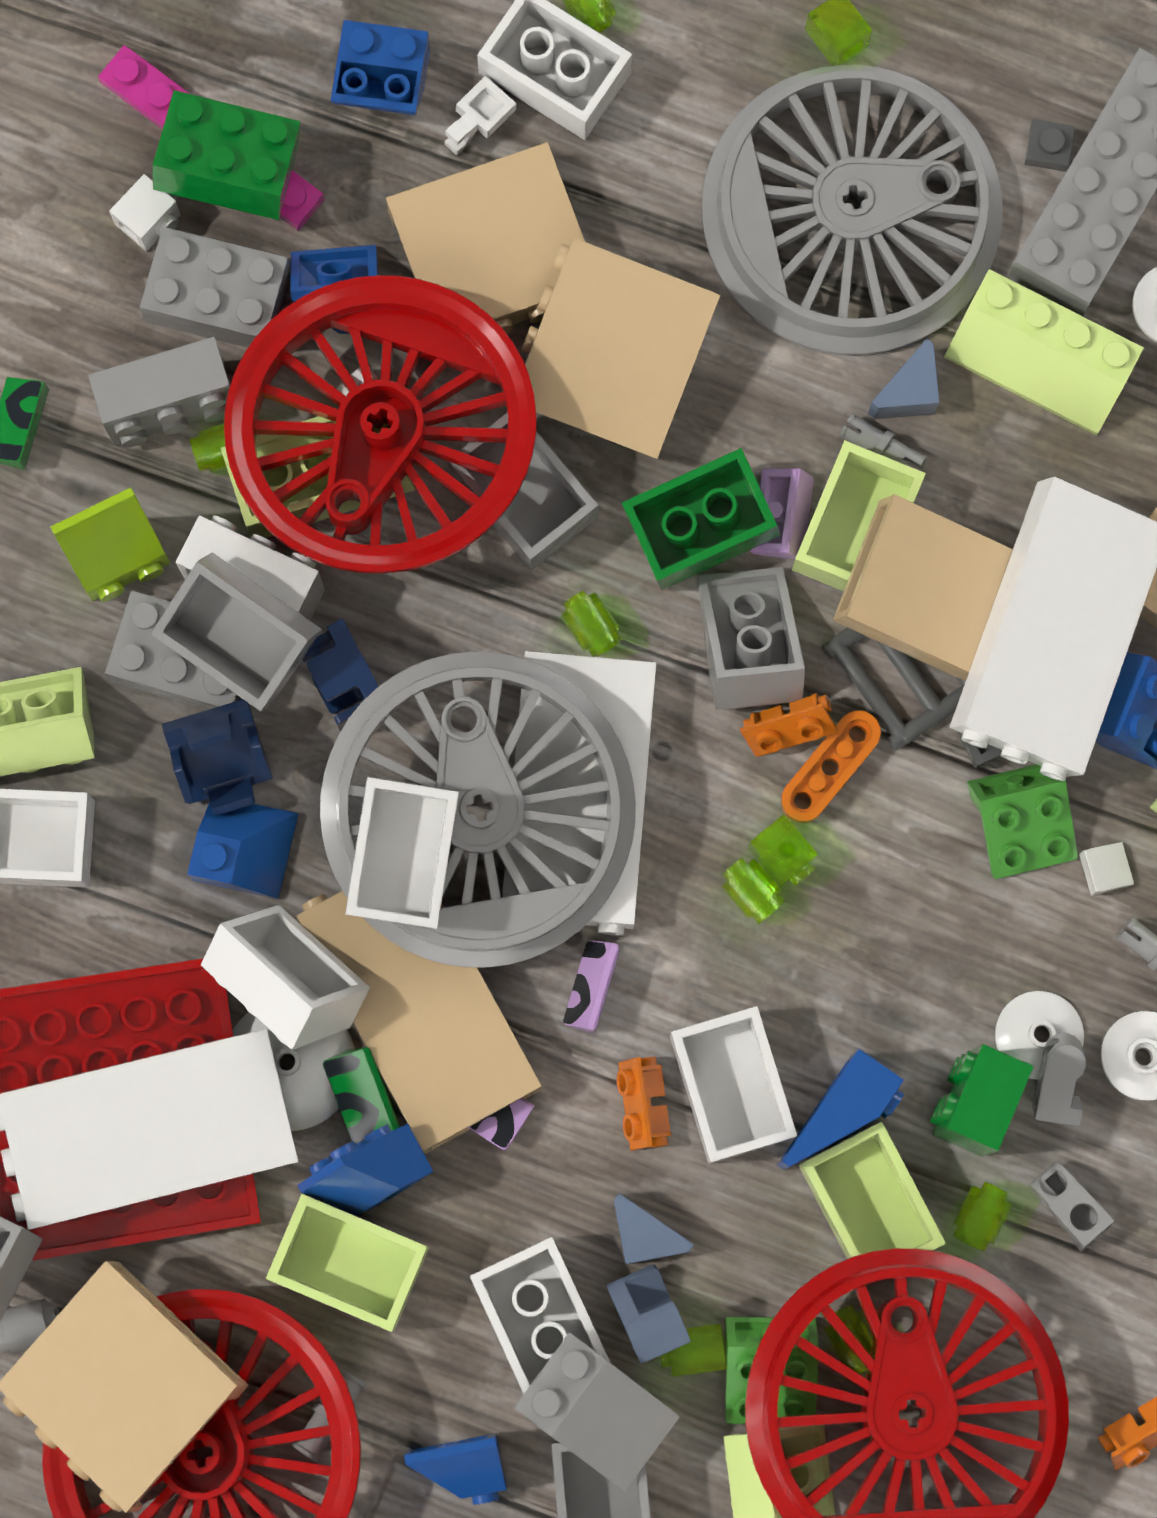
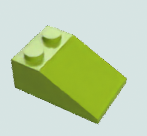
M131 487L50 526L92 602L99 598L102 602L114 599L125 591L124 586L138 579L140 582L150 581L164 572L163 567L170 564L146 513Z

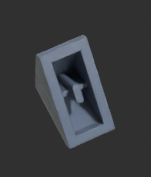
M926 339L872 401L868 411L872 418L933 415L936 413L940 402L934 344L930 340Z
M620 1193L615 1198L614 1208L625 1264L688 1253L694 1244Z

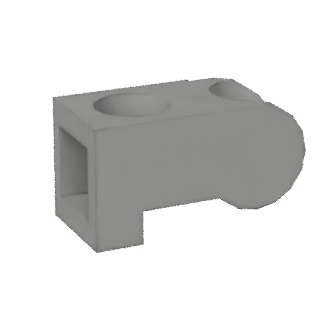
M1059 1033L1052 1036L1046 1042L1032 1104L1035 1120L1080 1127L1083 1108L1080 1096H1074L1073 1094L1076 1079L1083 1074L1086 1068V1058L1080 1041L1074 1035Z
M1058 1162L1051 1165L1029 1184V1188L1036 1198L1052 1213V1217L1070 1236L1069 1239L1081 1252L1111 1227L1115 1221Z

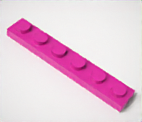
M123 45L98 75L99 82L162 130L173 91L188 93L126 45ZM292 170L280 218L299 232L325 200L324 194Z

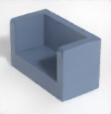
M650 1265L606 1285L640 1364L691 1342L675 1303L671 1301L656 1265Z

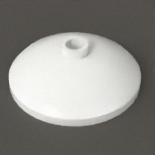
M248 1012L232 1030L233 1037L267 1029L291 1131L309 1129L329 1119L339 1110V1106L324 1070L323 1062L341 1052L355 1048L348 1030L346 1029L292 1050L278 1040L276 1035L263 1022ZM285 1054H291L295 1057L294 1067L291 1070H282L279 1066L280 1058Z

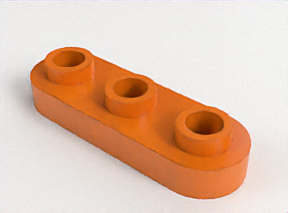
M852 711L841 718L836 725L838 733L828 735L784 788L780 802L782 811L787 818L796 823H809L820 816L878 744L881 730L878 721L873 715L865 711ZM853 728H859L865 733V739L862 742H855L850 738L849 731ZM826 761H832L837 765L838 772L832 776L826 775L822 770V764ZM803 794L810 799V806L807 809H800L795 805L794 798L797 795Z

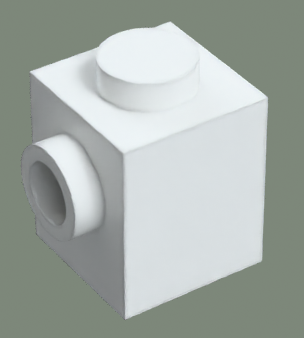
M145 174L109 211L114 224L146 252L159 239L162 227L175 230L179 223L178 218L181 215L175 201L178 196L153 190V181Z

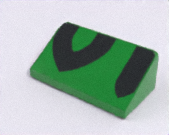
M6 378L0 398V464L25 470L49 392L45 382L32 379Z
M370 1048L348 1049L323 1062L324 1070L352 1141L358 1143L364 1140V1137L387 1124L391 1131L400 1128Z

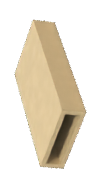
M895 494L883 498L878 502L832 621L966 681L1013 549Z
M343 891L330 898H327L326 894H321L302 905L304 912L297 915L300 924L370 987L353 1023L366 1047L370 1048L382 1077L424 1154L471 1130L468 1127L521 1098L527 1099L543 1090L477 967L447 965L406 951L385 938L363 917L346 915L348 899Z

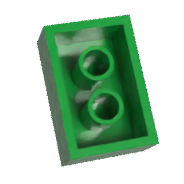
M174 90L152 165L153 190L279 220L299 148L301 121Z
M742 448L622 502L661 590L780 536L777 523Z
M985 1044L971 1051L968 1050L966 1054L962 1053L960 1057L957 1056L947 1077V1081L953 1084L948 1096L944 1095L943 1098L938 1099L929 1120L930 1123L936 1125L932 1135L978 1156L999 1151L1034 1066Z

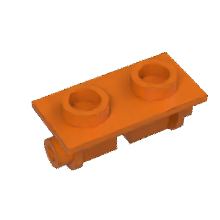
M814 693L812 696L789 702L790 713L785 715L781 705L760 712L750 713V718L744 719V727L740 728V732L755 757L775 753L785 748L838 733V729L828 713L832 711L829 697L827 695L819 696L818 693Z
M656 1056L636 1057L618 1062L619 1071L616 1083L620 1095L623 1096L625 1109L623 1132L629 1141L630 1151L648 1147L668 1146L667 1137L672 1135L667 1105L652 1106L651 1098L666 1096L662 1065H657Z
M1157 1396L1137 1408L1145 1421L1143 1425L1138 1426L1131 1414L1128 1413L1103 1428L1104 1434L1097 1437L1106 1453L1114 1449V1452L1111 1453V1458L1115 1471L1125 1465L1127 1468H1133L1141 1464L1150 1456V1450L1157 1446Z

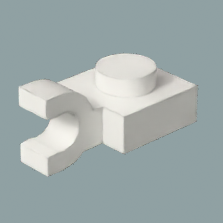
M484 76L456 104V112L462 117L445 131V135L448 137L445 145L458 155L468 145L477 131L485 138H488L516 111V102Z

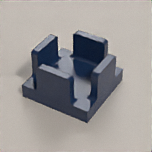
M343 619L327 626L328 630L317 636L302 659L303 662L308 661L307 667L312 675V680L331 714H336L359 701L363 702L379 687ZM362 702L334 716L340 731Z
M244 699L162 724L163 733L170 750L173 770L185 803L191 804L209 799L213 815L223 814L254 804L256 800L253 785L273 779L249 703Z

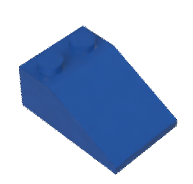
M858 1049L855 1051L815 1107L777 1166L785 1170L880 1116L883 1118L890 1116L904 1096V1093L898 1090L904 1079L862 1050Z

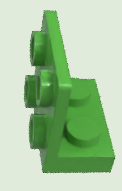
M1037 764L967 781L970 798L981 814L990 871L995 879L1072 861L1078 857L1066 780L1060 781L1041 774V766Z
M726 1317L725 1422L728 1424H745V1398L752 1361L760 1340L774 1317ZM814 1318L801 1337L819 1348L816 1318ZM794 1346L783 1375L817 1384L818 1360ZM780 1385L778 1417L815 1415L817 1394Z

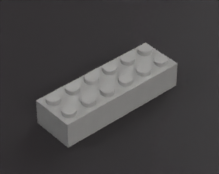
M1141 48L1138 49L1018 253L1007 276L1037 294L1081 316L1085 314L1157 190V57Z

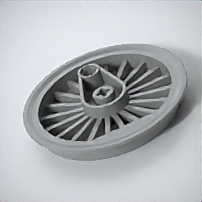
M837 65L802 72L782 80L754 98L737 114L716 145L708 165L702 196V224L711 261L727 291L739 306L755 321L779 337L807 349L837 355H871L904 348L923 340L953 320L975 296L984 277L991 268L1001 236L1003 218L1000 182L993 159L985 142L968 118L950 100L926 84L895 71L863 65ZM860 92L854 157L849 156L835 93ZM870 94L895 100L870 156L863 157ZM824 95L839 157L838 161L835 159L802 101ZM904 104L925 116L887 158H879ZM790 108L826 168L771 120ZM934 124L950 140L917 160L902 159ZM762 130L816 177L755 151L753 138ZM958 152L968 172L958 173L951 163L943 161V159ZM759 168L808 189L762 184ZM932 181L940 182L946 187L947 192L943 194L932 193L926 184ZM972 185L975 207L953 205L959 187ZM766 199L809 204L768 211ZM853 199L855 205H860V209H853L851 203H846L847 200ZM810 217L805 222L774 238L772 224ZM934 217L974 221L971 242H965L925 225L923 222ZM815 230L816 234L781 269L778 250ZM902 232H910L958 253L965 258L951 276L907 239ZM889 239L942 287L928 298L922 300L885 240ZM825 241L829 246L800 306L788 299L785 283ZM872 246H875L911 307L886 315L871 252ZM840 249L844 251L838 315L834 317L817 313L810 309L836 251ZM854 251H860L875 316L872 318H848Z
M464 652L432 658L405 669L376 688L349 717L338 735L329 755L323 776L320 795V821L328 861L347 899L356 851L352 836L358 835L360 826H350L349 797L364 798L366 787L351 785L360 757L421 786L459 792L450 843L455 849L447 863L443 894L463 852H467L468 860L461 905L440 909L437 929L363 917L385 938L406 951L425 959L461 967H494L525 961L555 948L580 931L598 913L618 884L629 857L635 828L636 801L629 762L618 736L601 710L584 692L551 669L523 658L493 652ZM492 681L487 715L483 706L477 700L465 697L462 682ZM452 683L454 699L445 706L439 723L424 692ZM502 683L525 689L530 693L502 750L496 737L495 729ZM540 696L564 714L511 768L508 759ZM415 698L439 743L437 760L391 716L395 710ZM457 709H467L474 714L476 719L474 729L467 733H461L452 727L451 714ZM572 721L585 737L588 745L517 783V775ZM382 723L436 773V782L365 747ZM593 753L595 754L603 781L522 795L521 791ZM606 792V821L524 810V805ZM475 796H480L482 803H490L491 811L484 814V821H478L475 814L468 815L467 807L474 803ZM523 819L605 831L598 858L595 859L522 824ZM520 833L591 868L592 871L584 883L567 886L515 835ZM509 843L554 888L530 893L505 845ZM492 851H497L520 895L500 897ZM478 853H483L491 900L472 903Z

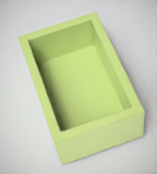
M844 440L795 558L792 571L844 591L879 500L895 494L914 503L926 473Z
M883 1122L798 1165L847 1259L872 1251L893 1248H916L933 1251L946 1244Z
M301 1194L266 1279L390 1332H394L429 1247Z

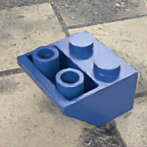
M343 20L330 100L331 104L416 115L424 92L429 62L430 44L428 31Z
M1127 652L1095 742L1107 749L1157 769V661L1150 656Z
M387 1124L364 1137V1140L356 1144L354 1141H351L331 1152L329 1157L309 1167L312 1175L297 1186L304 1195L358 1216L392 1199L434 1171L410 1126L406 1124L391 1131Z

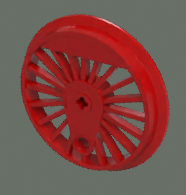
M375 275L343 280L319 288L284 308L266 324L245 351L234 373L225 406L224 437L228 462L235 483L250 510L272 535L299 554L323 565L352 572L384 574L413 570L442 561L478 540L500 519L518 494L527 475L534 452L537 415L535 396L524 361L503 328L487 312L457 292L435 283L403 276ZM334 327L351 334L364 383L357 386L322 334L323 331ZM361 337L383 344L381 380L373 381ZM313 339L349 393L346 396L292 354L304 343ZM393 348L408 353L397 382L391 381ZM419 357L432 361L433 363L411 389H407ZM285 365L337 404L339 408H333L270 384L281 366ZM446 367L463 372L418 401ZM480 378L500 385L503 391L427 412ZM267 398L336 423L258 420L263 399ZM507 406L508 429L432 426ZM383 424H389V428H382ZM374 428L381 429L380 433H375ZM256 434L334 437L257 457ZM428 440L506 443L500 465ZM332 452L330 457L274 492L262 471ZM422 452L493 477V480L482 496L479 497L425 457ZM413 465L419 466L470 505L471 508L461 517L451 522ZM329 474L327 487L300 519L282 504ZM405 476H407L442 529L417 539L401 483ZM393 492H395L408 542L381 545L383 506ZM354 500L360 503V507L354 513L343 514L338 511L341 504L345 501ZM326 508L330 521L336 529L333 537L311 527ZM371 523L370 545L345 541L347 534H359L367 529Z
M893 1248L853 1256L832 1265L811 1278L783 1304L762 1336L752 1361L745 1398V1425L754 1468L762 1487L782 1518H1035L1050 1495L1062 1467L1069 1429V1401L1061 1363L1049 1335L1027 1303L1008 1285L981 1267L956 1256L924 1249ZM906 1278L935 1281L928 1315L920 1301L913 1297H908ZM894 1279L896 1297L888 1298L881 1304L876 1313L865 1284L879 1280ZM949 1285L972 1296L973 1299L940 1353L935 1334L946 1288ZM851 1290H855L873 1334L870 1355L829 1306L836 1299ZM985 1305L1005 1324L947 1374L945 1367L980 1309ZM900 1306L908 1308L913 1316L912 1326L903 1333L896 1331L891 1323L893 1311ZM819 1313L822 1314L868 1369L866 1378L801 1337L804 1330ZM1011 1334L1015 1336L1026 1355V1360L957 1389H952V1385ZM794 1346L863 1388V1396L783 1375ZM1032 1370L1038 1399L957 1405L956 1400ZM780 1385L862 1405L861 1412L778 1417ZM908 1400H910L911 1406L918 1407L920 1410V1415L912 1418V1425L910 1426L908 1420L899 1417V1410L907 1408ZM1039 1410L1037 1440L958 1421V1415ZM863 1422L864 1427L785 1459L779 1428ZM958 1430L1034 1450L1033 1458L1024 1479L955 1436V1431ZM869 1437L871 1439L870 1442L808 1495L804 1496L794 1480L790 1469ZM948 1444L952 1445L1017 1487V1491L1009 1502L993 1504L946 1446ZM878 1449L882 1450L844 1514L822 1516L813 1507ZM936 1454L941 1457L979 1505L955 1507L935 1459ZM891 1457H895L882 1512L859 1513ZM922 1459H924L942 1508H924L921 1472ZM906 1460H909L913 1510L895 1511Z
M193 1289L156 1296L195 1335L194 1319L220 1320L216 1350L210 1342L201 1340L226 1364L233 1323L258 1331L238 1373L246 1383H248L269 1338L277 1342L291 1355L241 1409L238 1401L242 1393L237 1399L227 1400L150 1487L152 1489L163 1482L167 1484V1487L137 1518H154L175 1494H179V1497L169 1518H182L191 1500H193L191 1518H204L206 1500H208L210 1517L224 1518L220 1496H222L232 1518H247L234 1490L262 1518H280L244 1482L245 1479L316 1515L315 1518H348L356 1496L361 1469L360 1428L355 1404L348 1385L338 1365L323 1344L311 1331L286 1312L248 1295L217 1289ZM300 1364L315 1387L246 1424L245 1420ZM319 1397L321 1398L328 1425L257 1439L251 1438L250 1434ZM330 1435L331 1465L253 1454L254 1448ZM43 1443V1479L53 1518H100L113 1510L105 1502L92 1509L86 1494L84 1480L77 1476L67 1465V1461L70 1458L58 1446L52 1449ZM211 1447L213 1456L206 1459H198L197 1449ZM252 1464L329 1476L322 1504L251 1469Z

